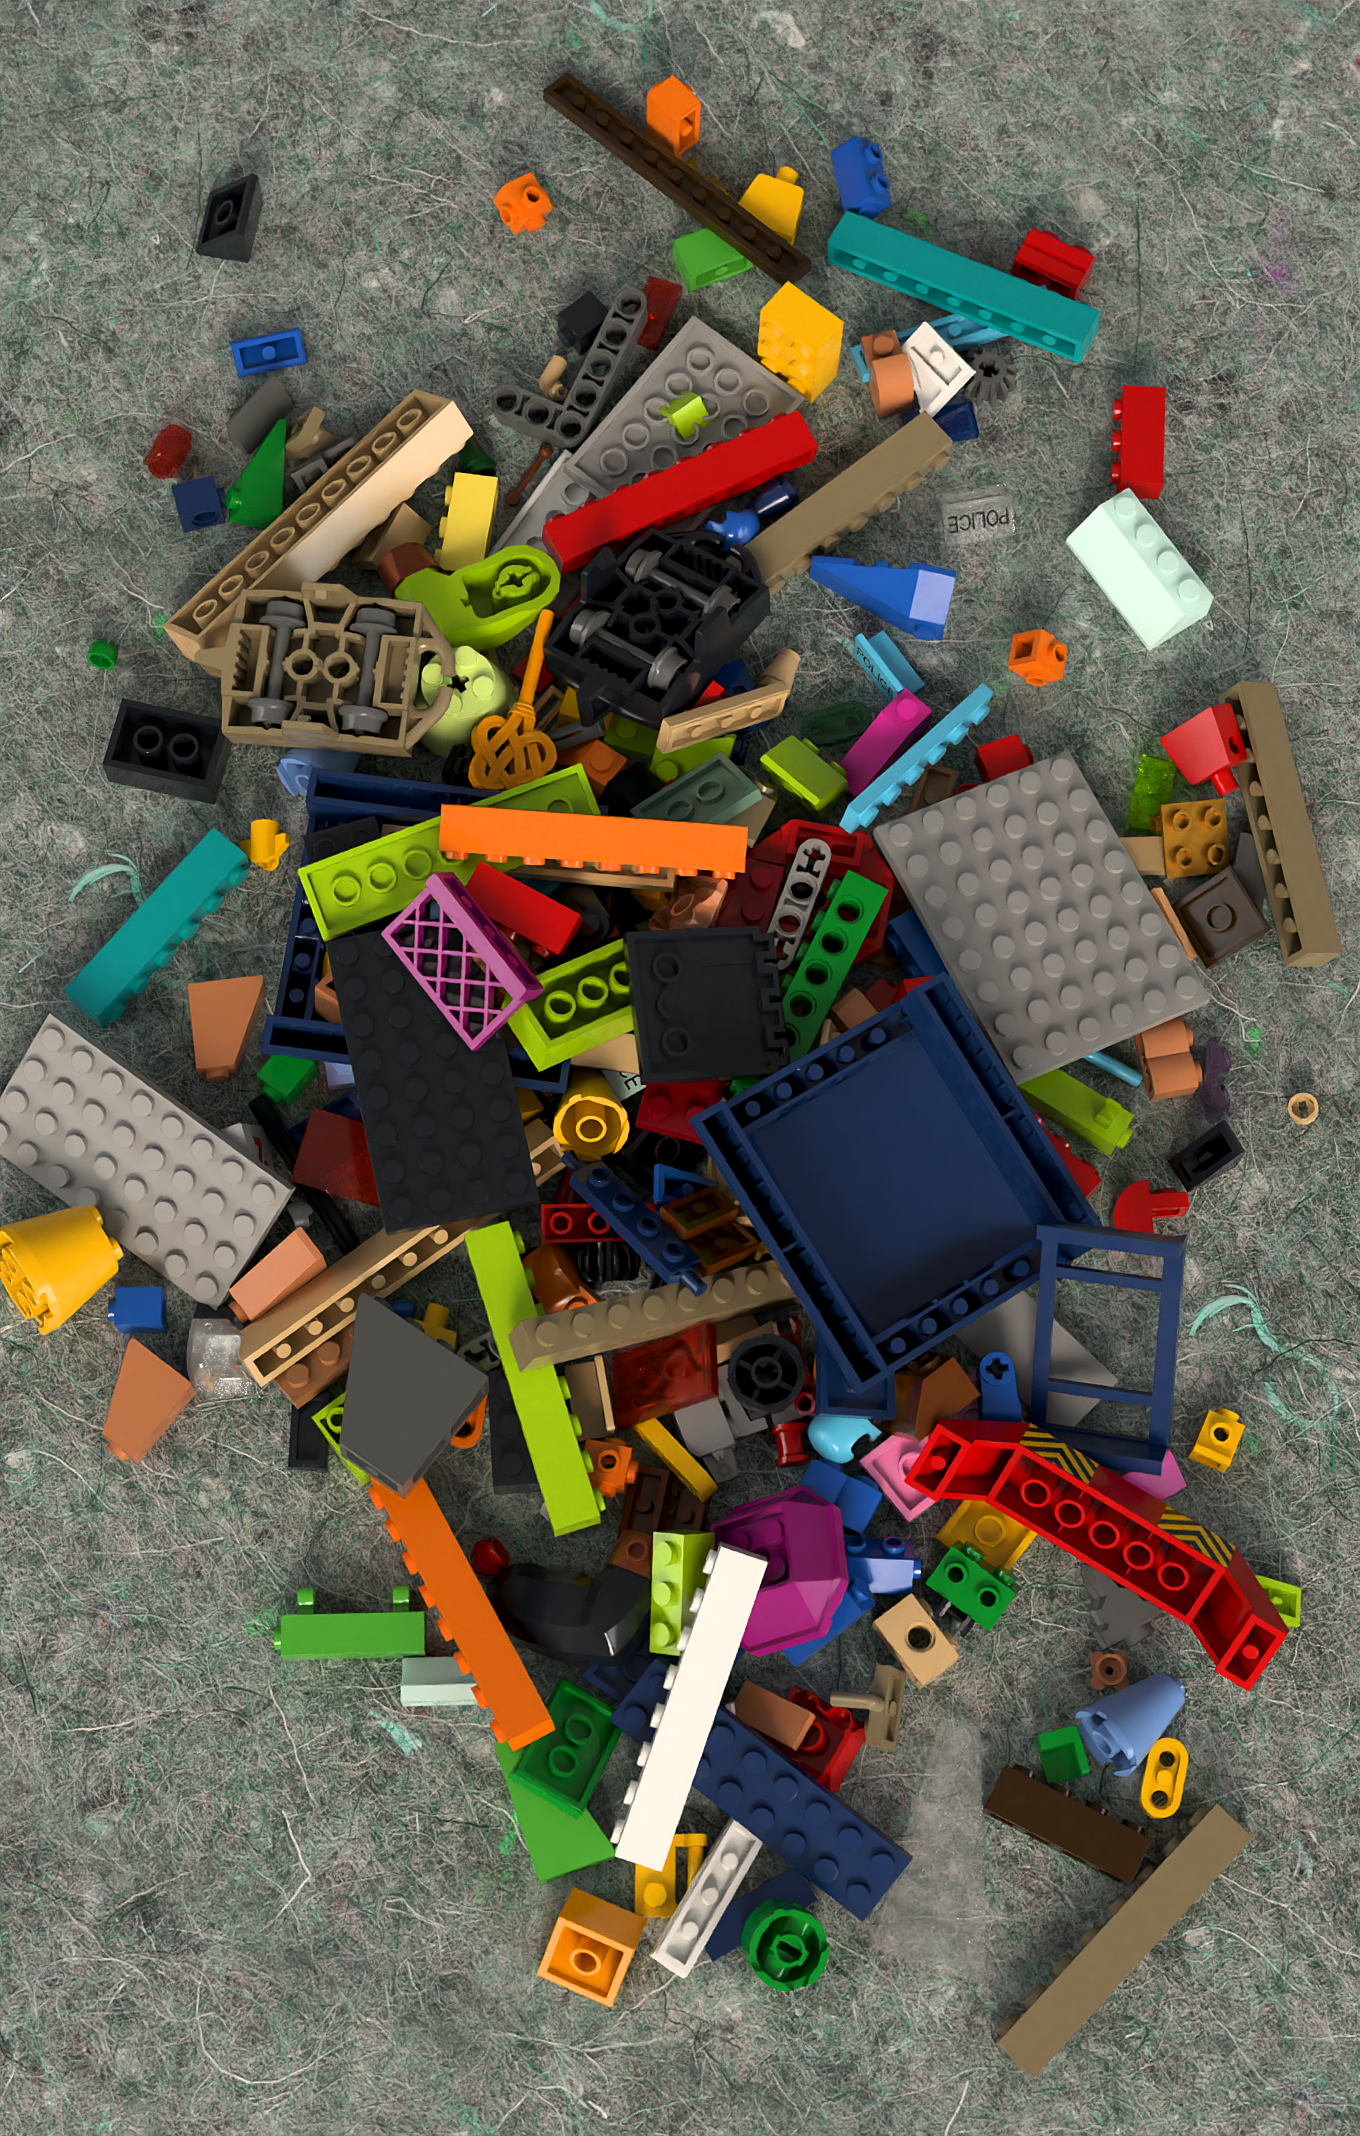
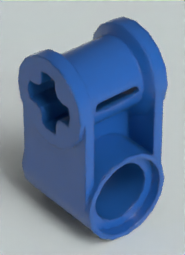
M990 1352L983 1357L976 1369L977 1390L980 1393L977 1401L979 1421L1021 1422V1404L1016 1386L1013 1361L1003 1352ZM991 1364H996L997 1370L1004 1371L998 1380H994L992 1373H986Z

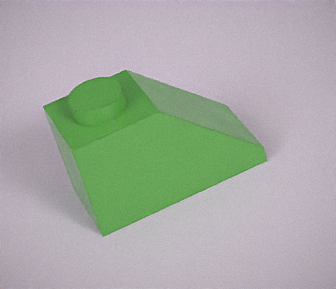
M704 228L697 232H686L673 241L672 260L689 293L753 268L752 262L711 230Z

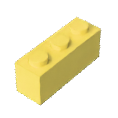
M455 472L453 485L447 484L445 506H449L448 517H441L439 538L444 539L442 549H436L434 560L442 567L444 574L450 576L467 565L481 562L487 558L490 551L499 497L498 477Z

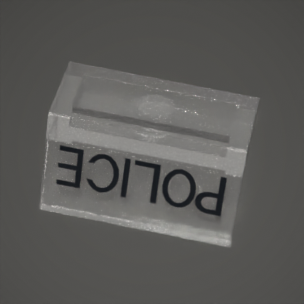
M1004 483L935 495L936 510L942 517L945 546L1015 535L1012 494Z

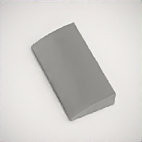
M1023 1290L952 1336L980 1362L990 1352L999 1351L1007 1354L1014 1364L1019 1398L1031 1410L1038 1303ZM1055 1319L1053 1320L1050 1377L1115 1387L1119 1380ZM991 1364L988 1369L997 1379L1004 1372L1003 1370H997L996 1364ZM1048 1391L1046 1423L1076 1427L1103 1399Z

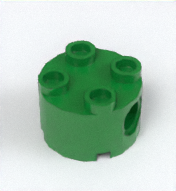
M768 1899L764 1901L747 1918L740 1936V1951L748 1966L770 1988L783 1992L795 1991L794 1989L807 1987L814 1983L825 1970L829 1957V1944L823 1926L809 1911L798 1903L786 1899Z

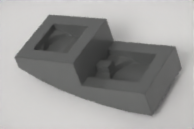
M351 433L327 446L290 472L302 495L356 445Z

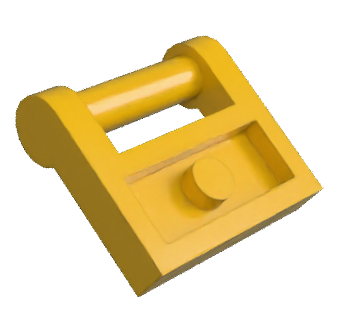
M674 1834L661 1872L635 1863V1914L641 1917H672L679 1905L675 1904L676 1848H688V1890L704 1862V1848L708 1847V1834Z

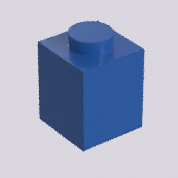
M115 1287V1299H109L108 1303L109 1322H114L120 1334L166 1333L167 1295L163 1287Z

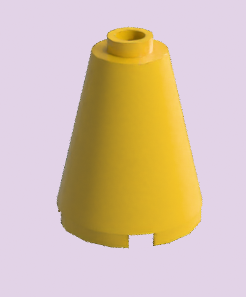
M581 1067L573 1072L566 1094H563L553 1118V1134L564 1153L573 1150L583 1161L594 1162L601 1160V1156L611 1152L615 1154L620 1151L627 1141L630 1125L624 1106L600 1069Z

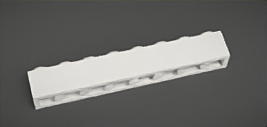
M721 1541L717 1551L710 1549L703 1573L709 1574L704 1589L697 1587L689 1610L696 1613L691 1628L683 1627L676 1649L683 1652L678 1666L671 1664L663 1685V1688L669 1689L665 1704L657 1703L650 1722V1726L656 1728L652 1742H643L637 1760V1765L643 1767L638 1782L630 1780L623 1803L630 1806L625 1820L617 1818L610 1842L616 1843V1857L660 1872L662 1871L768 1563L764 1556Z

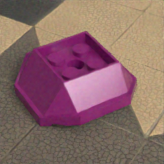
M801 1484L735 1506L725 1518L710 1525L708 1532H715V1551L718 1550L721 1541L764 1556L768 1562L739 1644L740 1647L754 1656L760 1657L827 1636L833 1622L831 1617L841 1603L849 1584L841 1510Z

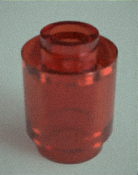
M169 424L165 429L159 431L145 457V463L152 475L159 479L175 478L192 448L190 444L192 436L190 433L174 424Z

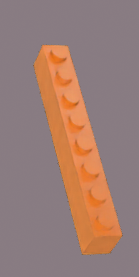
M442 803L438 851H446V858L469 860V853L484 854V861L506 863L507 856L522 857V864L545 865V858L561 859V867L583 868V861L599 862L598 869L621 871L622 864L637 865L636 872L659 874V867L675 868L674 875L697 876V869L713 870V878L735 879V872L745 873L748 827L745 825Z
M369 1476L373 1487L367 1489V1492L377 1511L383 1507L385 1508L390 1519L384 1521V1524L393 1542L395 1543L399 1540L403 1542L407 1551L402 1553L401 1557L411 1576L419 1573L424 1584L418 1587L428 1609L436 1605L441 1618L435 1622L446 1642L453 1639L459 1651L454 1653L453 1656L463 1676L471 1672L477 1684L471 1688L481 1710L489 1706L495 1719L488 1723L498 1743L501 1744L507 1741L512 1752H515L556 1730L549 1712L424 1478L422 1477L404 1500Z

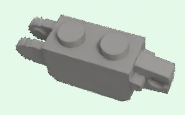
M683 1350L674 1353V1356H671L672 1360L670 1361L672 1364L670 1366L672 1369L671 1373H673L672 1377L675 1384L670 1386L666 1395L667 1407L683 1448L699 1464H704L717 1486L723 1485L738 1478L733 1454L735 1450L734 1439L739 1438L733 1417H725L720 1403L725 1402V1398L718 1380L711 1382L708 1372L699 1374L695 1361H692L691 1353L684 1352Z

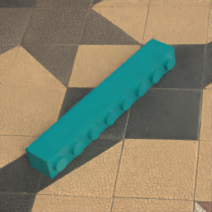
M846 210L828 239L827 263L1076 363H1081L1098 333L1100 311L1092 308L1090 305L1076 302L1061 296L1055 291L1043 289L1023 278H1016L998 271L990 265L980 264L965 258L960 253L950 252L935 246L927 240H920L907 235L897 228L887 227L872 221L864 215H857Z

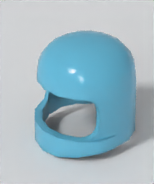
M815 1416L808 1426L807 1434L811 1445L820 1456L829 1461L844 1464L854 1458L851 1448L862 1435L874 1441L882 1431L873 1426L868 1419Z

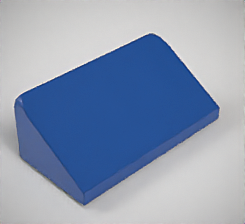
M299 327L230 342L238 378L307 363Z

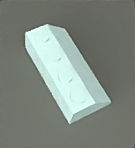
M1129 487L1099 505L1066 539V544L1149 651L1207 615L1214 596Z

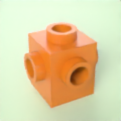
M532 172L504 184L493 199L502 221L510 227L514 235L525 230L533 233L546 224L545 217L553 208L548 193L545 189L541 188Z
M1042 628L1013 634L1007 667L1023 677L1028 684L1034 686H1044L1047 682L1062 680L1068 646L1056 639L1052 633L1044 631Z
M609 1437L604 1438V1442L586 1439L584 1450H588L594 1469L593 1473L587 1475L591 1487H599L602 1496L615 1497L616 1492L626 1494L628 1483L635 1484L639 1461L633 1460V1450L630 1447H626L627 1443L623 1440ZM608 1466H614L611 1469H606Z

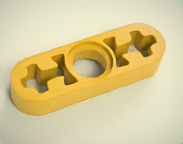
M645 1410L631 1422L639 1437L701 1502H705L718 1490L711 1476L649 1411Z

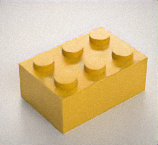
M787 281L760 310L757 362L804 396L806 401L812 403L838 374L844 322Z

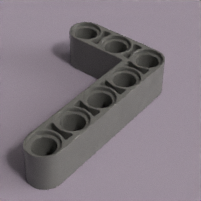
M628 287L617 294L563 405L514 384L504 383L495 387L490 397L497 421L502 425L564 451L566 449L571 453H576L594 432L647 323L648 309L644 293L638 288ZM632 304L640 307L635 313L623 311L626 306ZM614 335L625 337V340L620 344H612L608 341ZM604 365L611 368L604 375H597L593 372L598 366ZM586 396L596 399L589 406H582L578 403L581 398ZM505 400H514L516 402L515 406L511 409L505 410L499 407ZM543 413L548 415L547 420L542 423L531 421L536 414ZM569 427L580 429L578 435L574 437L563 435L564 431Z

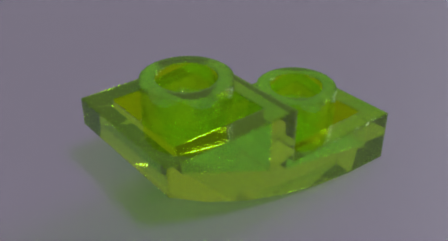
M1146 754L1141 755L1124 830L1150 836H1161L1157 831H1152L1150 828V818L1155 816L1157 812H1160L1159 805L1168 804L1177 768L1174 761Z

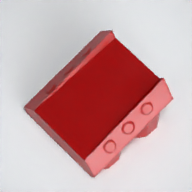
M794 1685L786 1700L812 1712L816 1716L797 1752L766 1736L764 1738L831 1792L835 1793L840 1790L842 1780L863 1742L866 1741L864 1723L856 1719L850 1711L842 1707H834L820 1699L815 1693Z

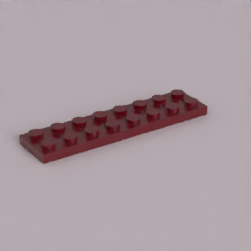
M746 857L745 873L735 872V879H724L728 882V889L714 928L759 926L760 933H767L784 867ZM706 870L704 876L712 877L713 870ZM727 1080L646 1085L635 1127L703 1145L688 1120L722 1100Z

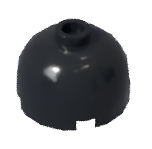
M762 1334L760 1337H754L741 1342L732 1353L727 1369L729 1388L737 1402L747 1410L759 1414L778 1413L791 1406L801 1394L806 1377L804 1362L797 1347L787 1339L773 1334Z

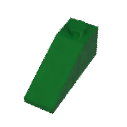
M279 419L269 430L233 486L228 488L225 497V507L229 508L228 522L265 530L282 514L286 420Z

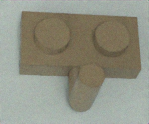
M876 1665L875 1675L870 1680L869 1693L833 1690L830 1695V1703L834 1707L869 1709L870 1713L864 1723L866 1745L881 1751H897L906 1673L890 1665Z

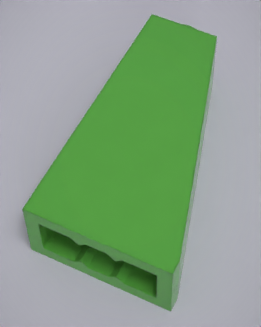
M498 1741L493 1742L540 1885L616 1858L614 1847L586 1807L582 1815L576 1819L508 1778L523 1747L512 1752L507 1741L501 1744Z

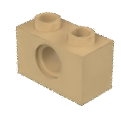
M911 1593L876 1619L872 1624V1629L917 1688L921 1690L958 1661L960 1655L956 1651L960 1646L947 1629L941 1632L932 1619L935 1616L932 1615L934 1612L929 1604L922 1597L916 1600ZM913 1630L925 1632L929 1638V1646L924 1649L914 1648L909 1643L908 1634Z

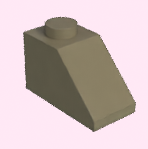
M755 778L752 782L759 788L762 799L724 823L747 826V846L751 848L756 842L779 796L773 792L775 788L771 784L759 778Z

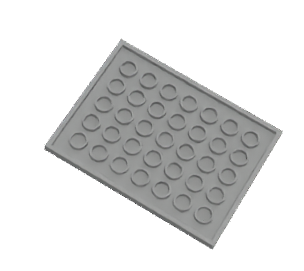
M1069 750L875 827L873 832L874 838L969 1011L1016 1086L1204 1006L1211 999Z

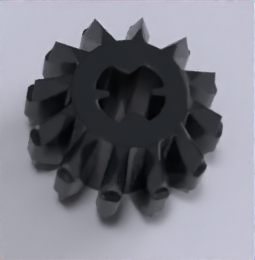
M627 1242L583 1243L578 1248L577 1268L579 1278L585 1282L633 1281L639 1277L641 1256Z

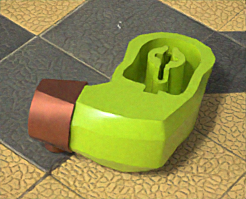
M407 542L391 549L382 558L377 569L390 599L423 603L452 648L469 646L475 651L499 647L539 619L540 611L543 609L549 610L554 604L559 593L561 578L557 565L550 556L542 550L525 544L507 546L483 561L467 565L448 576L444 574L442 567L421 544ZM430 650L428 651L431 655H436L435 652Z

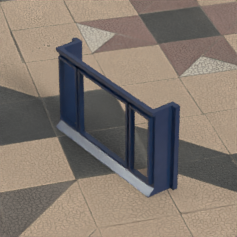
M1045 1216L1042 1222H1038L1036 1240H1042L1030 1423L1106 1468L1161 1476L1163 1463L1170 1445L1187 1234L1168 1236L1052 1220L1051 1217ZM1059 1243L1163 1257L1162 1278L1057 1264ZM1056 1278L1161 1292L1153 1393L1050 1377ZM1048 1391L1151 1407L1149 1438L1046 1423Z

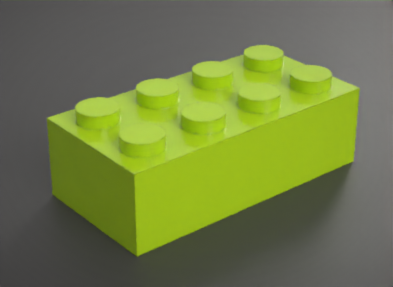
M623 938L536 975L535 977L545 990L536 999L528 1000L507 1021L539 1072L634 1030ZM506 992L501 1009H504L513 1000L508 992Z

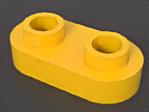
M1159 1739L1146 1756L1139 1792V1804L1144 1813L1154 1819L1167 1818L1174 1814L1180 1806L1188 1766V1753L1184 1745L1176 1739ZM1166 1752L1172 1756L1173 1763L1170 1767L1161 1764L1159 1760L1161 1753ZM1154 1792H1161L1165 1796V1804L1163 1806H1157L1153 1803L1152 1794Z

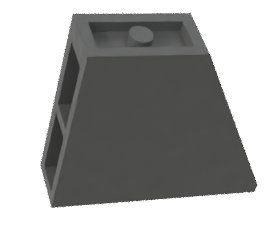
M362 1292L358 1297L339 1439L341 1456L405 1500L489 1393V1377L486 1370L473 1360L466 1362L457 1356L455 1349L449 1343L442 1339L435 1341L424 1333L425 1330L418 1322L409 1317L404 1320L395 1314L392 1306L383 1298L375 1296L373 1299L365 1292Z

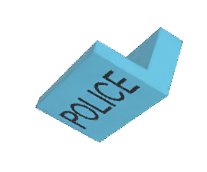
M884 630L868 640L862 633L856 636L853 655L889 702L896 698L905 688L915 696L924 691V682Z

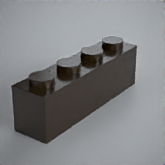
M1015 1763L1013 1768L1008 1765L1002 1768L982 1813L1124 1886L1132 1883L1152 1840L1143 1835L1145 1831L1143 1827L1127 1819H1123L1119 1823L1107 1817L1109 1811L1103 1806L1089 1800L1084 1805L1070 1798L1072 1791L1055 1782H1050L1049 1786L1035 1780L1036 1773L1020 1764Z

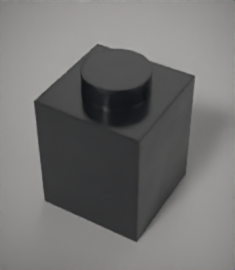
M590 290L557 314V335L560 341L567 348L572 347L580 356L592 347L609 312Z

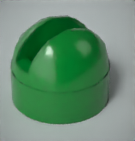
M106 638L94 641L89 648L86 658L94 667L110 670L114 668L118 658V649L114 642L111 644L107 643L108 640Z

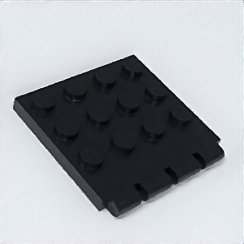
M759 926L625 932L622 938L641 1085L767 1078L791 1064L788 1040H775L774 1037L785 1035L787 1031L783 1003H770V999L782 997L778 966H765V963L777 960L773 933H760Z

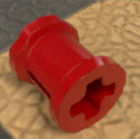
M788 1422L770 1428L771 1434L776 1438L778 1458L775 1460L776 1467L789 1468L810 1463V1456L805 1454L802 1432L805 1430V1423Z

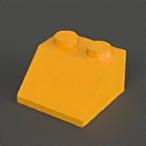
M573 1886L559 1915L537 1975L608 2007H612L648 1919Z

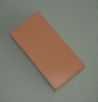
M748 1680L745 1681L734 1701L735 1715L756 1732L796 1752L816 1717L812 1712Z

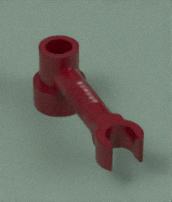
M797 1316L789 1318L792 1326L790 1334L785 1332L782 1321L774 1322V1334L787 1339L797 1347L804 1362L806 1377L801 1394L794 1401V1408L801 1415L815 1417L816 1384L813 1385L805 1356H803L801 1320Z

